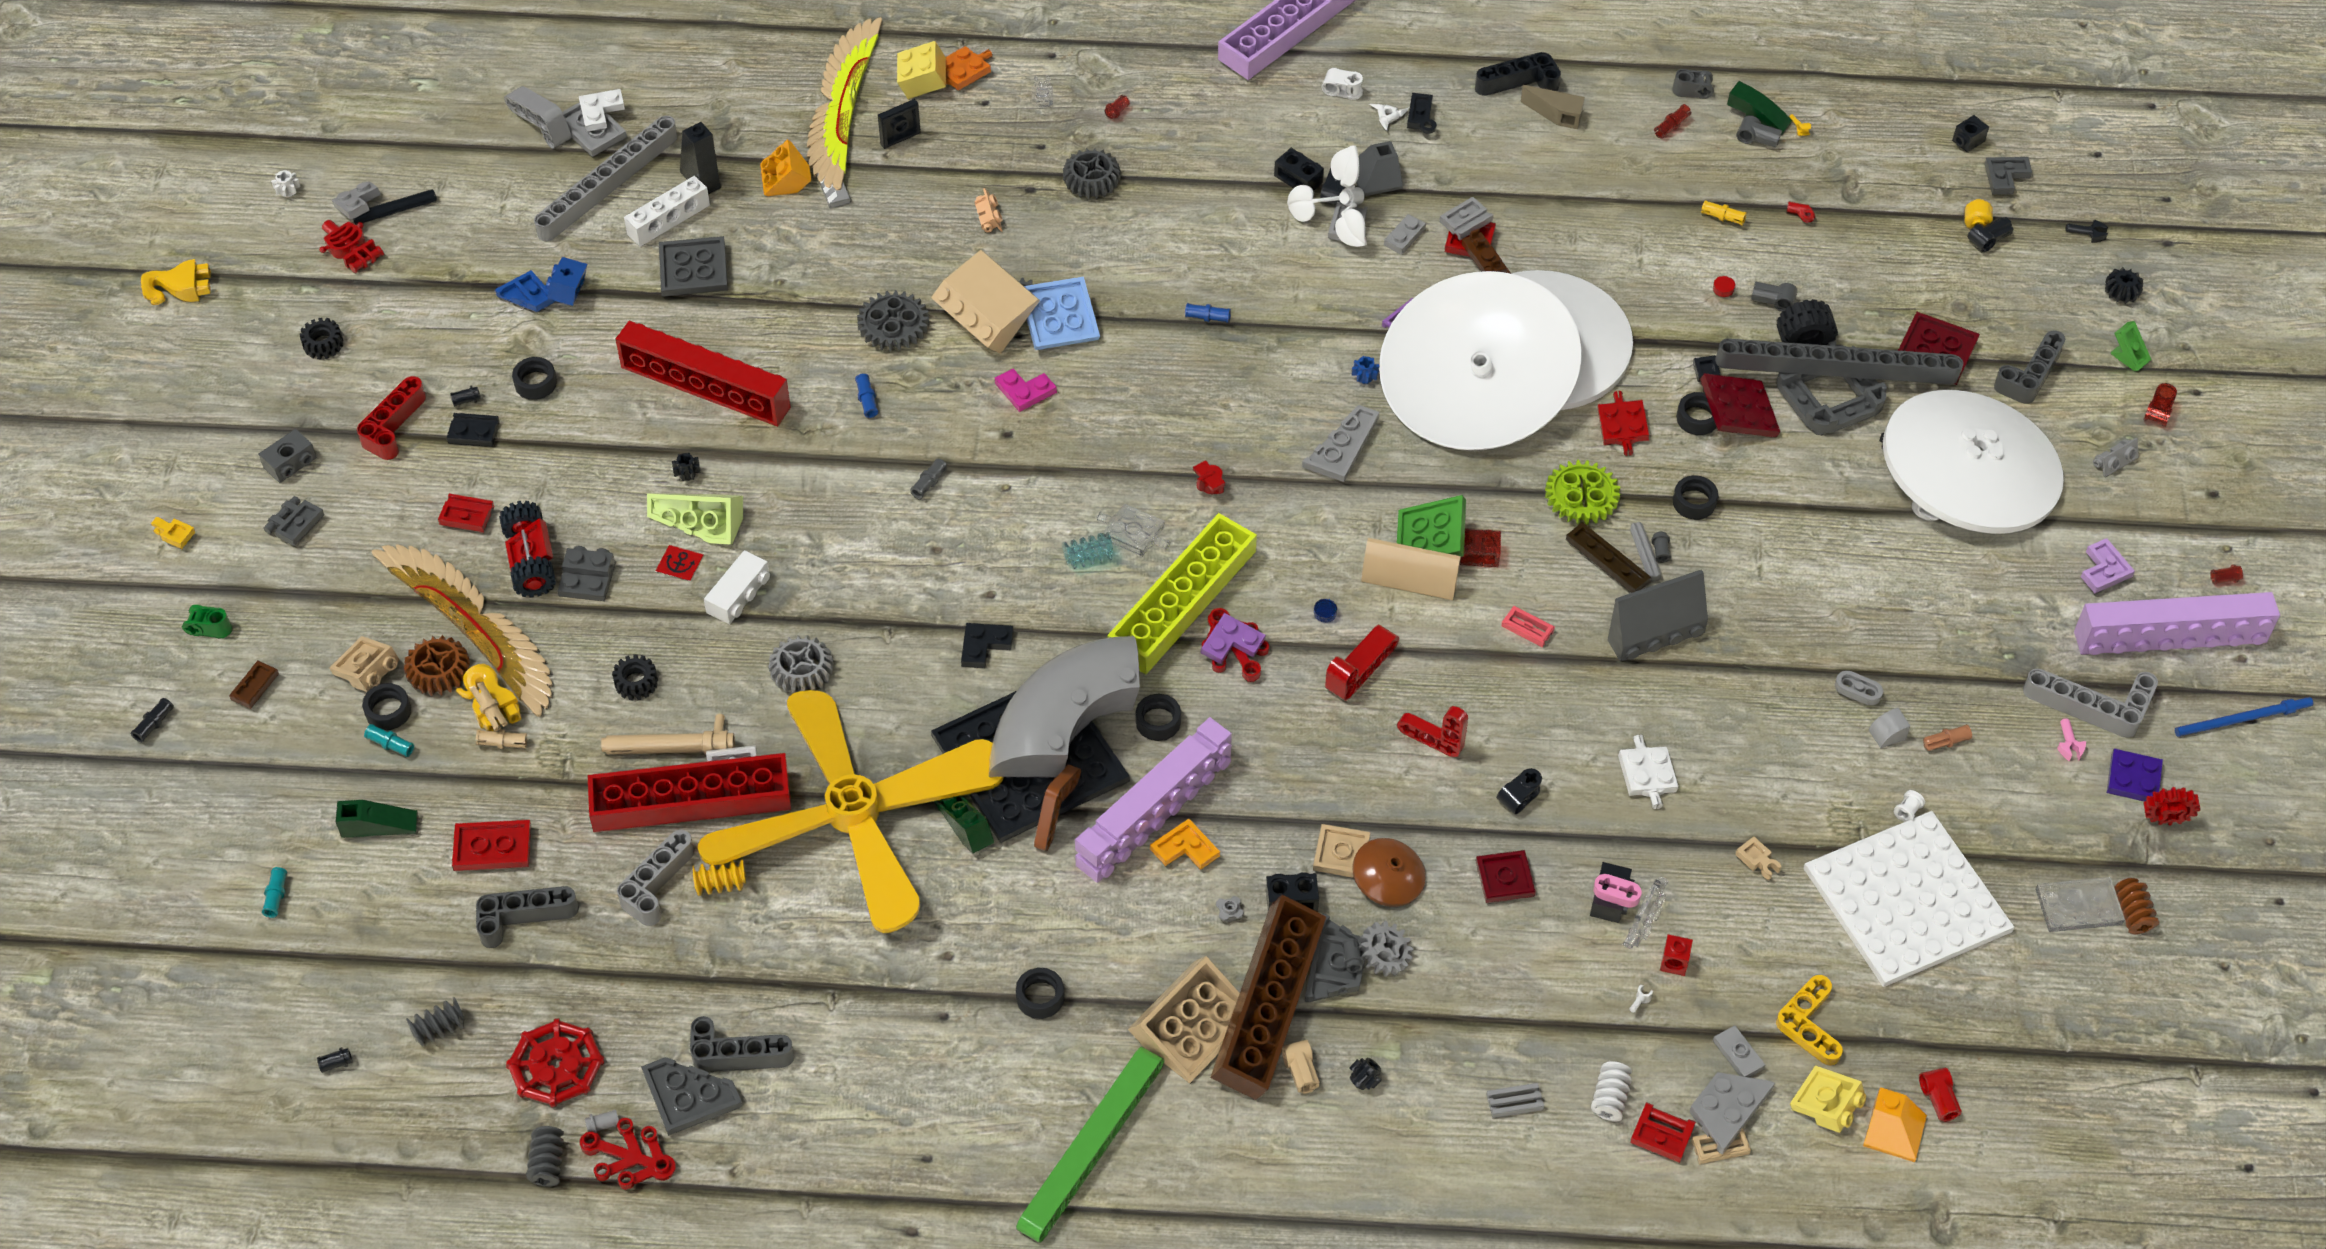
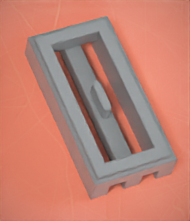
M1538 1083L1489 1090L1486 1094L1492 1118L1544 1109ZM1535 1100V1103L1522 1104L1497 1109L1495 1107L1507 1104L1514 1105L1519 1104L1520 1102Z

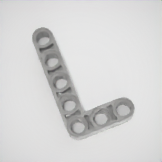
M2033 669L2027 676L2023 692L2026 697L2121 737L2131 738L2137 733L2158 685V680L2150 672L2139 673L2125 703L2045 670Z

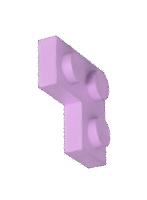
M2107 538L2087 547L2086 553L2095 562L2096 566L2083 571L2081 578L2094 594L2133 577L2135 571Z

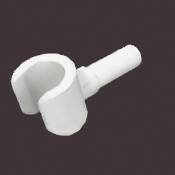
M1640 985L1637 990L1636 1000L1629 1010L1634 1013L1641 1003H1649L1653 990L1649 994H1643L1644 985Z

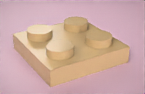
M1322 824L1313 871L1354 878L1352 871L1354 857L1358 850L1370 840L1371 832Z

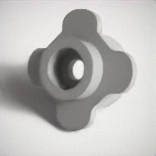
M1233 896L1231 899H1218L1216 901V907L1219 908V918L1222 921L1232 922L1243 916V910L1240 909L1239 905L1240 898Z

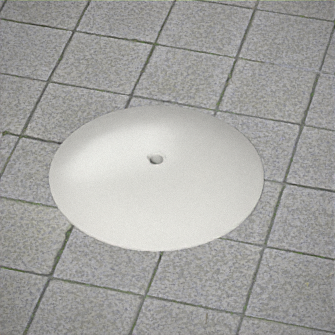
M1486 271L1461 274L1427 288L1400 311L1392 322L1382 345L1379 364L1380 381L1386 400L1394 414L1405 426L1420 437L1432 443L1459 450L1499 448L1534 434L1550 422L1564 407L1576 386L1580 373L1582 355L1580 337L1577 326L1564 304L1540 284L1527 278L1504 272Z

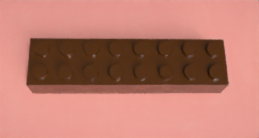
M1281 895L1270 906L1215 1062L1211 1079L1254 1100H1257L1268 1091L1326 916L1284 895Z

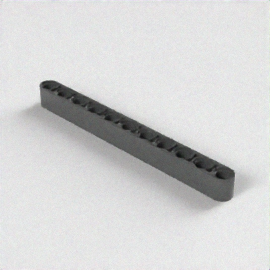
M1742 339L1722 340L1715 358L1716 364L1725 369L1948 385L1957 382L1963 367V360L1957 355Z

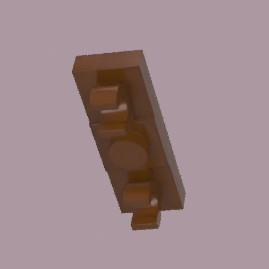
M1479 229L1471 231L1469 237L1462 239V246L1481 272L1492 271L1511 274Z

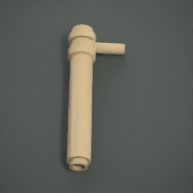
M717 714L715 716L714 731H704L703 733L607 735L606 738L601 740L602 752L607 754L703 752L706 755V751L735 748V734L729 733L728 730L723 731L725 716Z

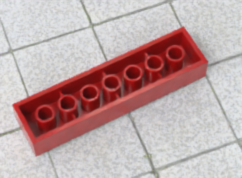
M630 320L615 338L622 369L777 427L791 408L787 379L781 375L772 374L764 371L762 368L745 364L740 360L729 358L719 352L710 351L700 345H694L681 338H675L662 331L648 328L641 323H635Z
M786 753L587 775L589 818L593 832L791 810Z

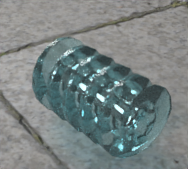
M1108 531L1105 537L1102 533L1097 534V539L1093 535L1088 536V542L1084 537H1081L1079 545L1074 539L1070 541V547L1066 542H1062L1066 564H1071L1074 570L1077 567V562H1080L1082 567H1085L1086 560H1089L1091 565H1094L1096 557L1100 563H1103L1104 555L1108 557L1109 561L1112 560L1113 546Z

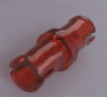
M1682 104L1673 114L1669 113L1665 120L1654 128L1655 135L1663 139L1670 131L1680 127L1681 122L1692 114L1689 106Z

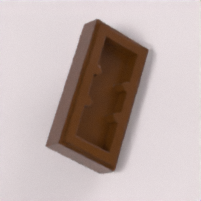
M257 660L229 695L231 701L251 709L279 675L278 669Z

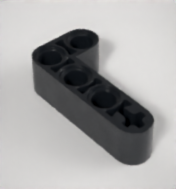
M1539 52L1480 68L1476 73L1475 92L1479 95L1487 96L1535 82L1542 89L1558 91L1561 71L1550 54Z

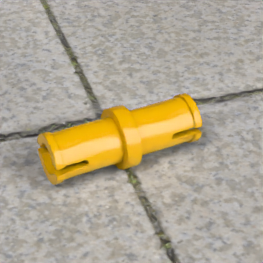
M1707 200L1704 201L1701 211L1702 214L1719 218V221L1724 222L1727 220L1742 226L1747 212L1729 208V205L1724 204L1722 206Z

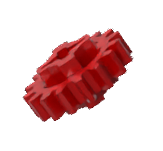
M2172 787L2168 791L2162 788L2159 792L2154 791L2153 796H2147L2146 801L2143 802L2146 818H2150V822L2158 821V825L2168 823L2171 826L2173 822L2182 824L2185 820L2191 821V816L2197 817V812L2201 810L2198 794H2194L2193 790L2186 792L2184 787L2177 790L2176 787Z

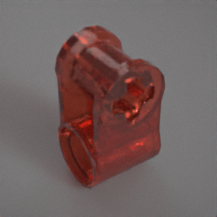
M2169 383L2158 385L2143 420L2147 421L2149 419L2162 424V427H2166L2177 395V390L2173 385Z

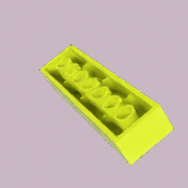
M1218 513L1107 637L1134 636L1138 649L1139 671L1147 675L1256 552L1257 534Z

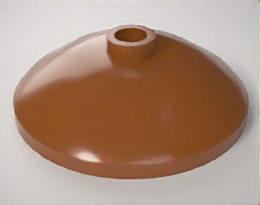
M1390 838L1370 840L1358 850L1353 860L1352 871L1357 886L1369 899L1378 904L1389 907L1407 905L1414 901L1424 888L1426 874L1421 859L1413 849L1398 840Z

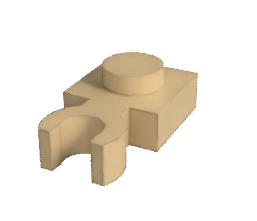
M1752 837L1736 850L1735 855L1752 871L1757 868L1761 869L1762 876L1767 880H1770L1773 874L1768 870L1769 868L1779 873L1782 867L1777 860L1769 859L1772 852L1756 837Z

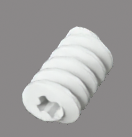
M1609 1061L1601 1066L1591 1109L1602 1119L1613 1122L1622 1120L1623 1114L1621 1112L1625 1109L1626 1094L1629 1093L1630 1089L1628 1085L1632 1081V1078L1629 1076L1632 1073V1069L1627 1065Z

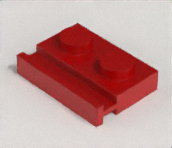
M449 493L448 500L445 501L438 517L439 525L484 533L491 516V510L495 506L491 500Z

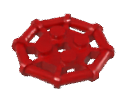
M555 1018L553 1022L528 1032L523 1031L520 1034L521 1039L511 1058L506 1061V1068L510 1071L517 1087V1095L521 1098L527 1097L549 1104L550 1107H557L559 1103L583 1093L588 1094L591 1091L590 1086L600 1066L604 1064L605 1057L601 1055L594 1040L593 1031L589 1027L582 1028L560 1021V1018ZM554 1032V1037L541 1043L535 1041ZM561 1032L578 1038L574 1042L569 1041L568 1038L561 1037ZM584 1044L590 1057L581 1056L579 1049ZM528 1046H530L532 1050L530 1051L529 1059L521 1061ZM555 1059L562 1060L559 1062L558 1068H555L553 1065L549 1066L551 1061ZM583 1067H588L583 1079H579L578 1073L580 1069L582 1071ZM521 1070L530 1071L532 1079L529 1082L525 1081ZM572 1084L575 1085L571 1088L558 1092L559 1089H562ZM542 1085L547 1086L548 1089L551 1090V1092L547 1093L537 1090L535 1088L537 1086L542 1087Z

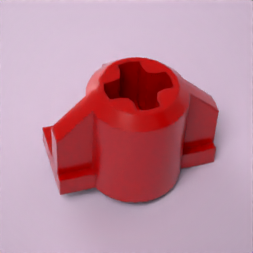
M1206 460L1193 466L1194 472L1199 476L1197 478V489L1211 495L1224 492L1225 481L1222 479L1223 472L1220 467L1210 465Z

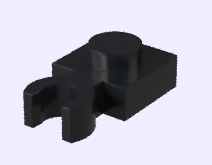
M1716 355L1693 359L1698 382H1701L1700 379L1704 373L1721 375L1719 366L1715 362Z

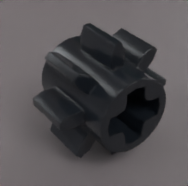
M690 453L678 454L676 461H672L674 477L679 476L682 481L694 480L696 473H701L699 458H693Z
M1363 1058L1360 1060L1356 1059L1349 1067L1353 1071L1350 1076L1351 1082L1361 1090L1365 1088L1370 1090L1371 1087L1374 1089L1382 1081L1378 1076L1381 1068L1371 1058H1366L1365 1060Z

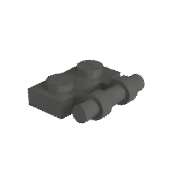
M293 496L289 501L286 500L281 505L282 509L276 515H272L267 520L268 523L263 529L268 534H271L276 529V537L295 546L324 516L323 509L306 500L298 506L301 501L298 497Z

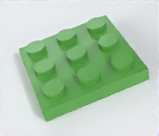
M1459 495L1398 510L1397 544L1461 557L1464 556L1466 499L1464 496Z

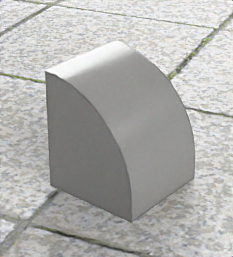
M1895 708L1877 718L1870 726L1869 732L1881 749L1906 740L1910 724L1900 709Z

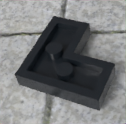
M966 623L961 667L985 668L988 649L1011 650L1013 626Z

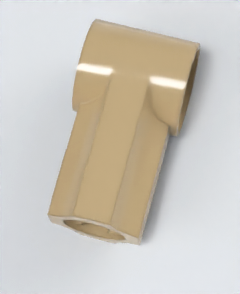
M1308 1040L1283 1045L1281 1050L1286 1068H1290L1297 1091L1303 1094L1313 1092V1090L1319 1087V1080L1312 1063L1313 1056Z

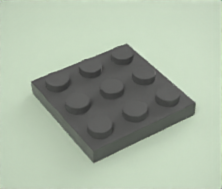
M724 236L659 242L662 296L728 291Z

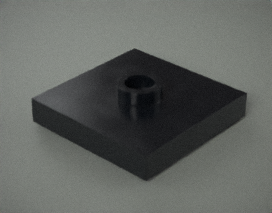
M916 99L878 114L880 145L883 149L921 133L919 104Z

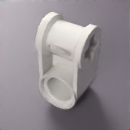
M1331 68L1327 71L1322 84V91L1329 96H1338L1350 100L1359 99L1363 95L1361 87L1363 77L1358 72Z

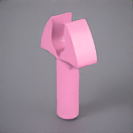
M2067 718L2062 719L2060 724L2065 743L2060 742L2057 749L2065 759L2070 761L2072 757L2071 747L2076 751L2079 761L2085 750L2086 741L2078 742L2075 740L2070 720Z

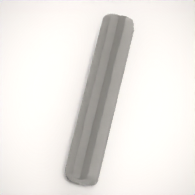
M1641 522L1632 523L1630 531L1645 572L1651 576L1650 582L1660 580L1661 572L1644 526Z

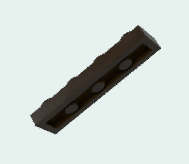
M1583 522L1566 535L1567 542L1631 593L1643 589L1650 583V575Z

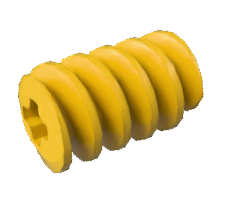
M740 860L738 867L734 861H730L729 868H726L725 864H720L719 869H716L715 865H710L709 870H706L702 863L700 864L699 871H696L693 866V880L697 895L702 896L704 888L709 895H712L714 887L720 894L724 886L728 892H732L734 885H736L738 891H742L744 883L746 884L744 860Z

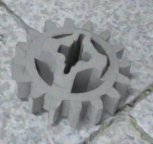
M1384 921L1381 925L1375 922L1371 927L1368 926L1363 932L1364 934L1359 938V941L1362 943L1359 946V951L1364 952L1361 957L1364 960H1368L1366 967H1375V974L1382 970L1385 977L1390 973L1394 976L1397 975L1412 960V956L1409 954L1413 951V947L1407 946L1411 939L1404 938L1405 930L1397 931V924L1395 923L1388 927L1387 921Z

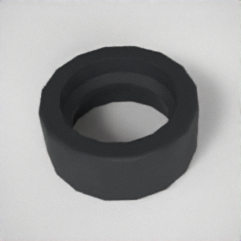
M525 358L513 368L512 378L516 392L521 397L538 400L550 395L556 388L557 378L553 364L545 358ZM542 372L548 375L545 380L537 384L522 382V379L530 373Z
M1693 392L1685 395L1680 400L1676 415L1677 423L1681 429L1693 435L1712 433L1717 428L1713 415L1706 420H1697L1686 413L1687 409L1699 407L1707 410L1712 415L1705 393Z
M1691 475L1684 477L1678 481L1674 490V508L1680 515L1688 519L1700 520L1707 518L1716 508L1718 489L1711 480L1703 476ZM1687 491H1699L1705 494L1709 501L1704 504H1692L1686 501L1682 494Z
M382 683L370 689L363 698L362 708L368 723L383 730H393L402 726L411 715V704L408 695L399 685ZM394 698L401 702L400 707L391 714L378 715L373 713L374 706L382 700Z
M1150 694L1144 697L1137 704L1135 711L1137 730L1145 738L1154 741H1163L1173 737L1179 731L1181 725L1180 705L1174 698L1165 694ZM1152 709H1163L1170 712L1173 718L1165 725L1156 726L1146 722L1144 715Z
M1033 968L1022 974L1016 983L1018 1007L1025 1015L1031 1018L1044 1019L1052 1017L1064 1004V984L1062 978L1055 971L1048 968ZM1035 983H1047L1055 989V997L1043 1004L1033 1003L1027 1000L1025 990Z

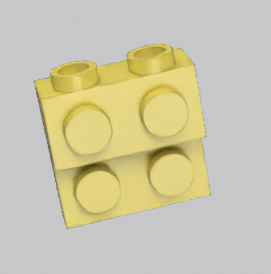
M1814 1066L1790 1105L1793 1111L1815 1118L1817 1125L1840 1133L1844 1127L1848 1128L1851 1126L1854 1118L1853 1112L1856 1108L1864 1106L1866 1094L1864 1093L1862 1081Z

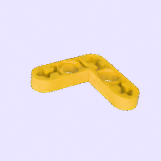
M1815 975L1780 1010L1776 1019V1025L1782 1033L1820 1062L1831 1066L1839 1062L1843 1048L1837 1040L1808 1018L1829 997L1832 983L1824 975ZM1822 985L1824 989H1820L1814 996L1815 987ZM1807 1000L1811 1007L1809 1009H1802L1798 1006L1797 1001ZM1789 1018H1792V1019H1793V1022H1788V1023H1785V1022H1784V1019H1786V1020L1789 1019ZM1799 1025H1802V1026L1800 1027L1799 1031L1796 1032V1031H1795L1796 1028L1798 1029V1028H1799ZM1812 1032L1816 1036V1040L1807 1041L1803 1038L1802 1033ZM1820 1041H1823V1044H1820L1819 1048H1817ZM1831 1049L1835 1051L1834 1054L1831 1053L1830 1055L1825 1053Z

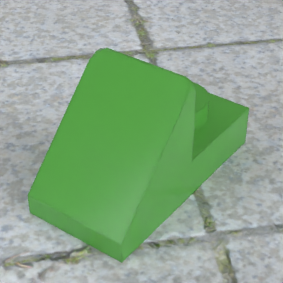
M2135 321L2127 322L2114 333L2119 346L2111 351V355L2133 371L2140 370L2152 360Z

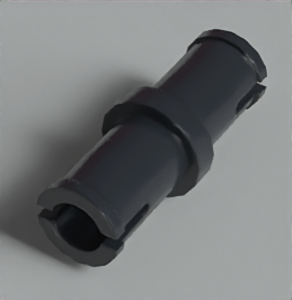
M161 698L150 712L147 711L143 715V720L131 731V736L140 743L144 742L145 738L154 729H158L162 725L161 721L174 708V705L168 699Z

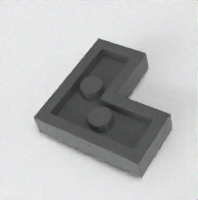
M1986 157L1984 164L1992 195L2013 194L2015 190L2013 178H2031L2032 169L2029 157Z

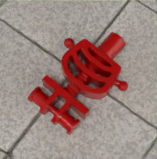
M327 220L323 223L322 229L328 235L324 236L326 246H321L319 251L325 253L329 250L334 258L343 259L345 267H350L353 273L356 274L362 267L364 269L367 268L368 261L373 264L376 262V258L384 255L383 250L379 246H375L373 239L365 242L362 231L363 223L359 222L356 226L351 222H346L340 227L332 220Z

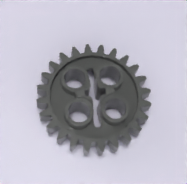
M897 290L894 291L893 295H890L888 291L885 292V296L877 293V299L869 297L870 303L864 302V308H859V315H857L858 331H860L861 337H865L866 343L872 341V347L879 344L880 350H883L885 346L889 347V351H892L893 347H897L900 351L902 345L910 348V342L917 344V338L923 339V333L928 332L929 313L926 310V305L921 304L920 298L915 300L914 294L906 297V291L901 295H898Z

